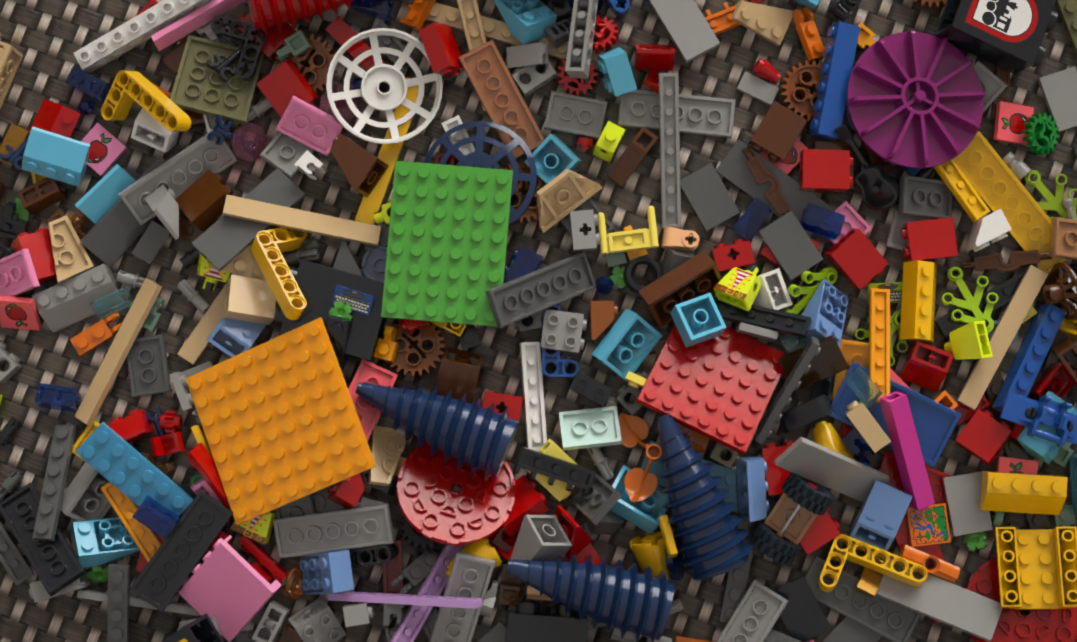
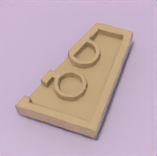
M738 1L731 19L778 46L781 44L793 18V11L747 1Z
M65 215L48 223L57 284L92 269L94 265L81 244L68 216Z
M374 426L371 433L370 451L376 467L369 469L368 484L388 486L391 482L407 441L405 436L403 437L394 432V428Z

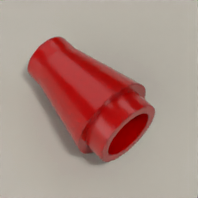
M760 58L752 68V71L755 72L754 75L774 84L781 77V74L766 59Z

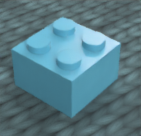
M618 47L598 54L599 60H597L599 71H602L605 77L602 79L605 90H608L609 93L611 92L616 97L637 89L627 53L623 49Z
M711 293L677 304L670 312L686 348L720 336L727 328Z

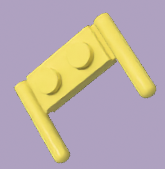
M653 206L647 207L649 229L643 228L607 234L605 215L602 212L597 214L602 255L659 247L655 209Z

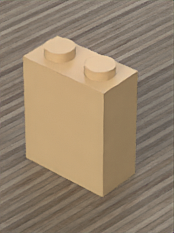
M231 275L226 282L223 318L270 325L274 320L277 310L275 307L277 300L266 280Z
M854 400L846 406L848 409L845 411L846 415L874 453L891 442L890 438L861 400L859 402Z

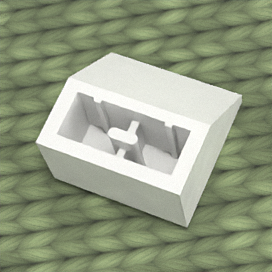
M142 108L134 122L131 138L166 153L176 146L179 131H168Z
M1001 209L973 223L965 248L967 252L972 249L974 252H977L989 246V241L993 244L1008 236L1006 232L1012 229Z
M779 268L757 276L761 287L752 305L775 310H782L793 305Z

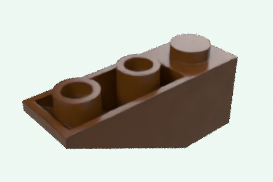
M643 126L607 176L623 187L656 144L658 137Z

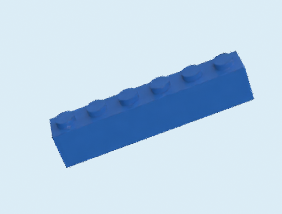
M838 21L828 29V44L824 49L825 60L820 69L822 74L821 81L817 86L818 97L813 106L815 111L814 118L810 123V136L831 142L840 138L834 130L841 126L847 101V85L853 69L860 31L858 26Z
M1053 304L1039 306L1037 314L1028 329L992 408L1002 412L1008 391L1024 397L1028 396L1066 311Z

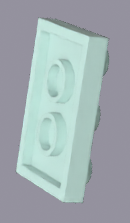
M617 406L559 412L563 451L622 444Z

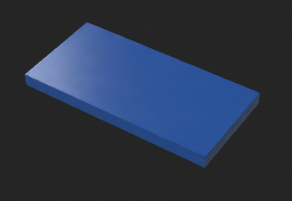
M853 361L831 403L834 412L828 415L856 428L845 411L848 410L846 406L852 401L856 400L859 402L861 400L890 438L881 403L869 402V369ZM890 379V394L897 391L907 395L924 462L935 467L961 417V413Z

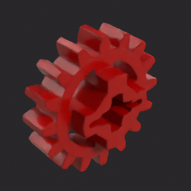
M598 15L596 19L592 51L595 50L596 54L599 53V50L605 53L607 47L613 49L612 44H617V38H619L617 24H614L613 19L608 21L607 16L601 19L600 15Z
M562 60L564 66H558L561 73H558L557 76L562 79L558 84H564L563 90L568 88L570 89V95L573 91H576V95L579 96L580 91L587 94L586 88L593 89L591 83H597L594 76H598V73L594 72V69L597 68L596 65L591 66L590 63V80L585 84L584 78L578 80V78L565 76L566 60ZM573 81L577 83L579 88L572 87L568 82Z

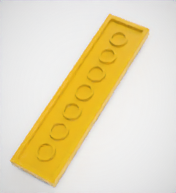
M978 131L969 146L953 158V160L993 212L999 209L1002 210L1012 229L1009 232L1024 251L1039 250V253L1051 251L1052 220L981 132ZM1052 257V259L1040 260L1037 266L1048 274L1055 264L1064 262L1067 259Z

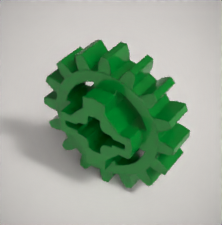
M1046 113L1032 114L1031 117L1027 118L1028 122L1023 124L1026 127V130H1022V133L1026 136L1023 140H1027L1026 148L1031 147V153L1035 152L1036 155L1049 154L1050 151L1055 150L1053 145H1058L1056 138H1059L1060 135L1056 134V131L1059 130V127H1055L1056 120L1051 121V115H1046Z

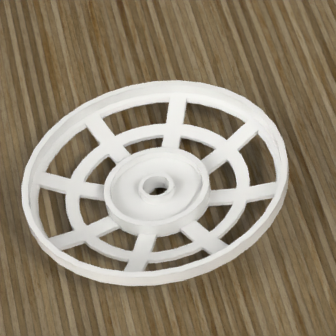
M370 29L351 37L334 55L327 73V98L336 119L354 136L374 144H396L418 135L435 117L442 99V76L434 73L422 76L417 64L409 57L416 47L429 61L423 43L417 38L396 29ZM377 36H394L404 39L409 43L401 52L393 48L379 47ZM365 38L370 39L371 49L361 53L353 62L343 56L346 50L353 44ZM381 54H391L399 58L394 66L382 64ZM373 55L375 66L367 72L357 66L362 60ZM340 62L348 68L344 78V92L333 93V74L337 63ZM405 62L413 69L416 78L406 80L400 71ZM352 73L362 78L361 89L349 90ZM436 81V97L433 107L429 112L420 107L424 97V84ZM387 83L390 87L389 91L382 93L379 90V84ZM418 85V96L414 103L405 98L407 87ZM363 97L368 104L363 114L355 107L351 98ZM346 99L350 110L359 118L353 128L343 119L335 105V101ZM400 104L410 109V112L404 117L395 120L393 109L397 108ZM375 109L385 111L387 122L374 121L369 119ZM415 113L425 118V121L414 131L399 137L397 126L407 122ZM365 124L379 128H389L392 138H373L360 133Z

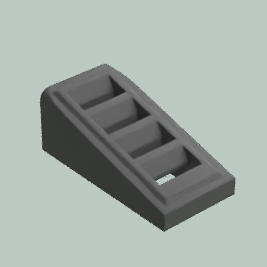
M572 17L544 29L546 38L556 49L569 41L570 29L568 27L571 26Z

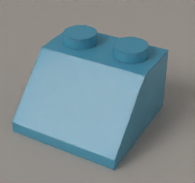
M551 133L532 153L537 175L546 184L566 169L574 171L582 162L556 135ZM527 158L524 162L530 167Z

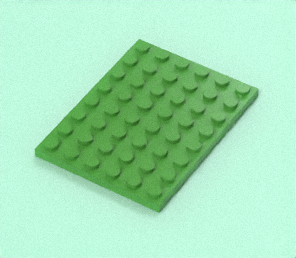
M395 161L382 318L497 327L485 291L504 283L513 170Z

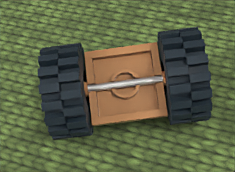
M792 472L781 487L784 493L767 519L764 521L760 520L749 536L750 542L761 553L766 554L773 561L787 566L791 565L802 547L799 542L816 516L824 515L835 498L825 486Z

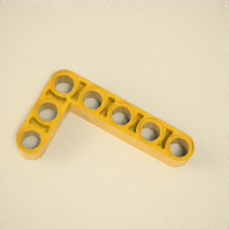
M119 71L101 108V115L104 120L123 121L126 119L135 101L168 131L186 132L191 127L190 117L138 71Z
M284 227L260 231L251 245V251L286 318L297 320L304 311L307 302L281 253L299 249L307 236V232Z
M841 534L834 539L818 585L824 592L833 591L846 560L914 587L923 585L928 572L920 564ZM843 542L846 544L847 548L840 549L838 548L837 543ZM856 550H863L865 556H858ZM881 557L884 560V564L876 563L874 558ZM837 560L840 566L834 567L830 564V561ZM900 565L903 571L897 572L893 566ZM912 573H920L922 579H915ZM826 577L831 578L833 584L827 585L823 582V579Z

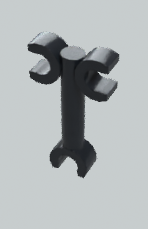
M243 41L242 46L222 63L221 57L218 54L214 55L217 63H211L210 60H207V67L220 74V79L224 83L227 82V77L224 74L229 73L232 77L235 76L234 69L229 66L240 58L245 43ZM249 49L247 54L253 53L255 49Z

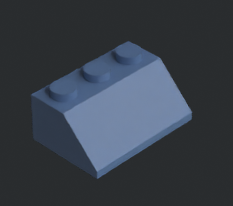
M759 456L736 458L738 514L742 519L749 522L767 518V512H769V502L766 500L768 483L765 481L767 463L764 461V458Z

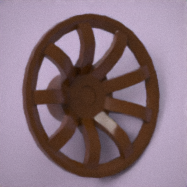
M1060 262L1052 267L1050 285L1044 286L1043 296L1047 304H1054L1060 309L1065 307L1067 314H1065L1064 318L1073 320L1077 318V305L1067 298L1077 300V293H1069L1066 290L1075 286L1077 291V276L1069 265ZM1056 270H1058L1059 273L1058 277L1054 275ZM1071 275L1073 281L1064 285Z

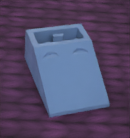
M826 279L821 281L802 313V316L811 317L812 320L807 338L803 339L808 342L811 336L821 340L834 335L840 347L849 298Z
M222 318L207 341L230 357H234L249 350L266 325Z
M875 480L851 526L850 537L888 551L913 496Z
M349 550L300 556L299 567L302 571V588L305 595L331 594L354 590Z

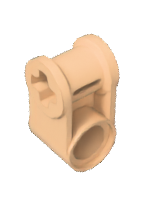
M665 227L661 247L663 249L668 247L688 252L694 251L699 244V235L695 231ZM689 238H692V245L688 244Z

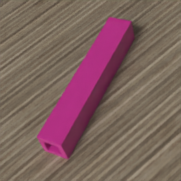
M895 391L879 399L904 492L913 496L909 506L922 511L934 504L935 501L907 395Z

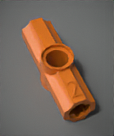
M906 544L900 550V557L920 564L925 568L926 560L932 559L933 566L930 569L926 568L928 573L953 584L958 579L960 567Z

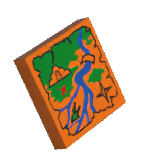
M946 503L932 504L922 511L908 507L906 517L911 547L951 542Z

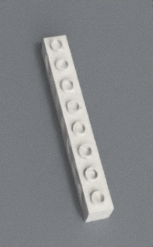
M163 0L73 54L82 70L92 73L147 41L153 34L212 0Z

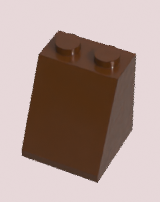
M342 133L332 143L330 150L352 189L368 198L389 166Z
M446 347L441 359L436 383L438 395L445 396L452 389L453 399L459 400L466 393V402L473 404L484 355Z

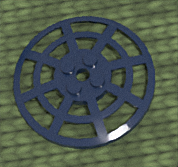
M468 122L448 130L432 145L424 163H429L432 154L440 143L448 149L440 162L443 165H446L447 160L453 154L459 161L456 166L500 169L497 162L504 156H507L513 170L511 198L516 191L518 181L530 182L526 198L521 206L515 210L510 204L509 226L526 212L536 191L537 169L529 147L514 131L494 122ZM477 126L476 136L465 138L455 144L447 138L452 133L461 129ZM485 126L499 129L514 139L507 145H504L496 139L485 137ZM476 142L475 152L466 156L458 149L465 144ZM483 143L493 144L500 148V150L493 156L483 153ZM519 145L523 148L528 158L530 174L519 173L517 162L511 153Z

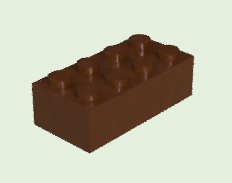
M704 250L638 292L649 315L661 329L673 321L670 312L675 305L707 293H711L714 296L715 291L713 288L722 278L716 263Z

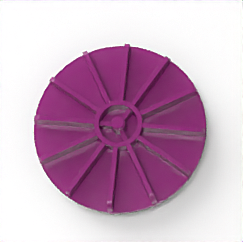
M914 30L889 35L871 45L860 56L852 69L847 85L846 102L851 122L858 134L857 138L861 139L875 154L883 158V161L886 163L891 162L902 167L916 169L931 168L944 164L962 153L972 142L981 127L985 92L982 91L979 78L972 66L974 62L972 60L968 61L956 47L947 42L948 39L945 37L941 39L937 36L915 32Z

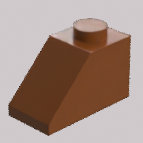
M590 301L591 341H595L614 322V317H618V306L614 305V301Z

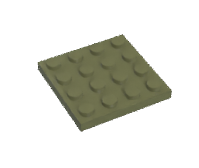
M188 34L170 100L181 109L213 117L222 115L225 120L246 125L264 54L261 55L252 80L243 81L239 78L236 72L238 59L229 66L234 69L235 76L232 77L229 73L224 74L227 77V82L224 83L220 79V74L207 67V60H210L211 63H217L214 55L218 54L221 57L222 63L239 47ZM254 51L251 54L246 53V56L248 58H254L257 52ZM244 60V62L247 63V67L245 70L241 71L244 74V76L246 73H250V71L248 70L249 62H247L246 60Z

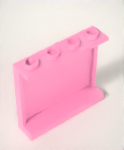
M231 535L224 540L220 538L213 545L215 550L213 552L209 551L203 557L204 563L202 565L198 564L193 569L192 573L194 575L186 579L182 585L183 588L179 591V594L201 616L206 613L209 617L216 616L220 633L228 642H231L240 634L282 586L277 580L272 584L267 582L228 544L232 538Z

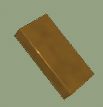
M11 123L0 146V153L3 155L9 154V151L5 148L6 145L11 146L15 152L29 136V131ZM0 158V161H2V162H4V163H7V164H9V165H11V166L14 167V165L11 164L9 161H3V160Z
M874 558L876 563L884 564V561ZM864 567L855 590L874 598L883 574Z

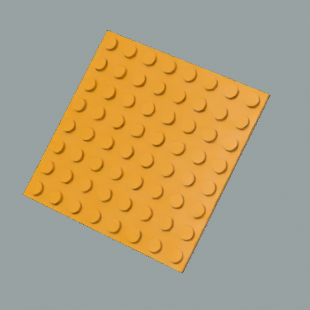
M322 317L186 378L236 525L245 523L376 467Z

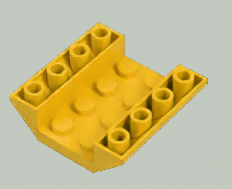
M1076 526L1016 530V527H995L1000 604L1002 608L1016 610L1077 608Z

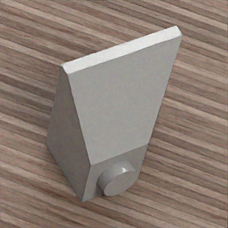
M162 185L144 199L175 240L179 238V205L175 201L177 196L171 188L167 190Z

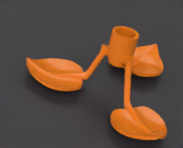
M621 413L618 418L622 445L627 448H633L639 443V445L646 448L645 456L648 459L645 471L641 468H633L627 472L624 479V486L630 501L640 502L650 497L656 490L657 477L652 473H648L651 463L660 459L662 449L658 444L649 445L641 441L646 439L649 433V427L642 418ZM692 441L691 447L695 452L701 451L705 453V450L698 443Z

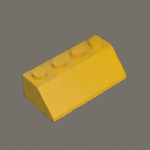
M920 260L903 262L901 340L934 343L937 265L934 262Z
M982 471L980 510L1060 515L1067 498L1068 477Z

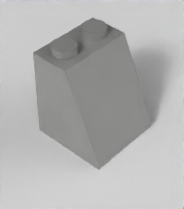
M525 515L510 560L528 559V561H540L544 558V561H555L557 556H560V559H562L572 547V544L556 515Z

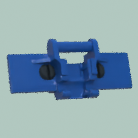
M1010 391L1007 392L1000 418L1028 428V436H1036L1056 443L1058 447H1063L1066 441L1077 445V415L1067 412L1068 409L1072 408V404L1052 401V397L1048 395H1043L1038 401ZM1039 423L1056 429V435L1037 429Z

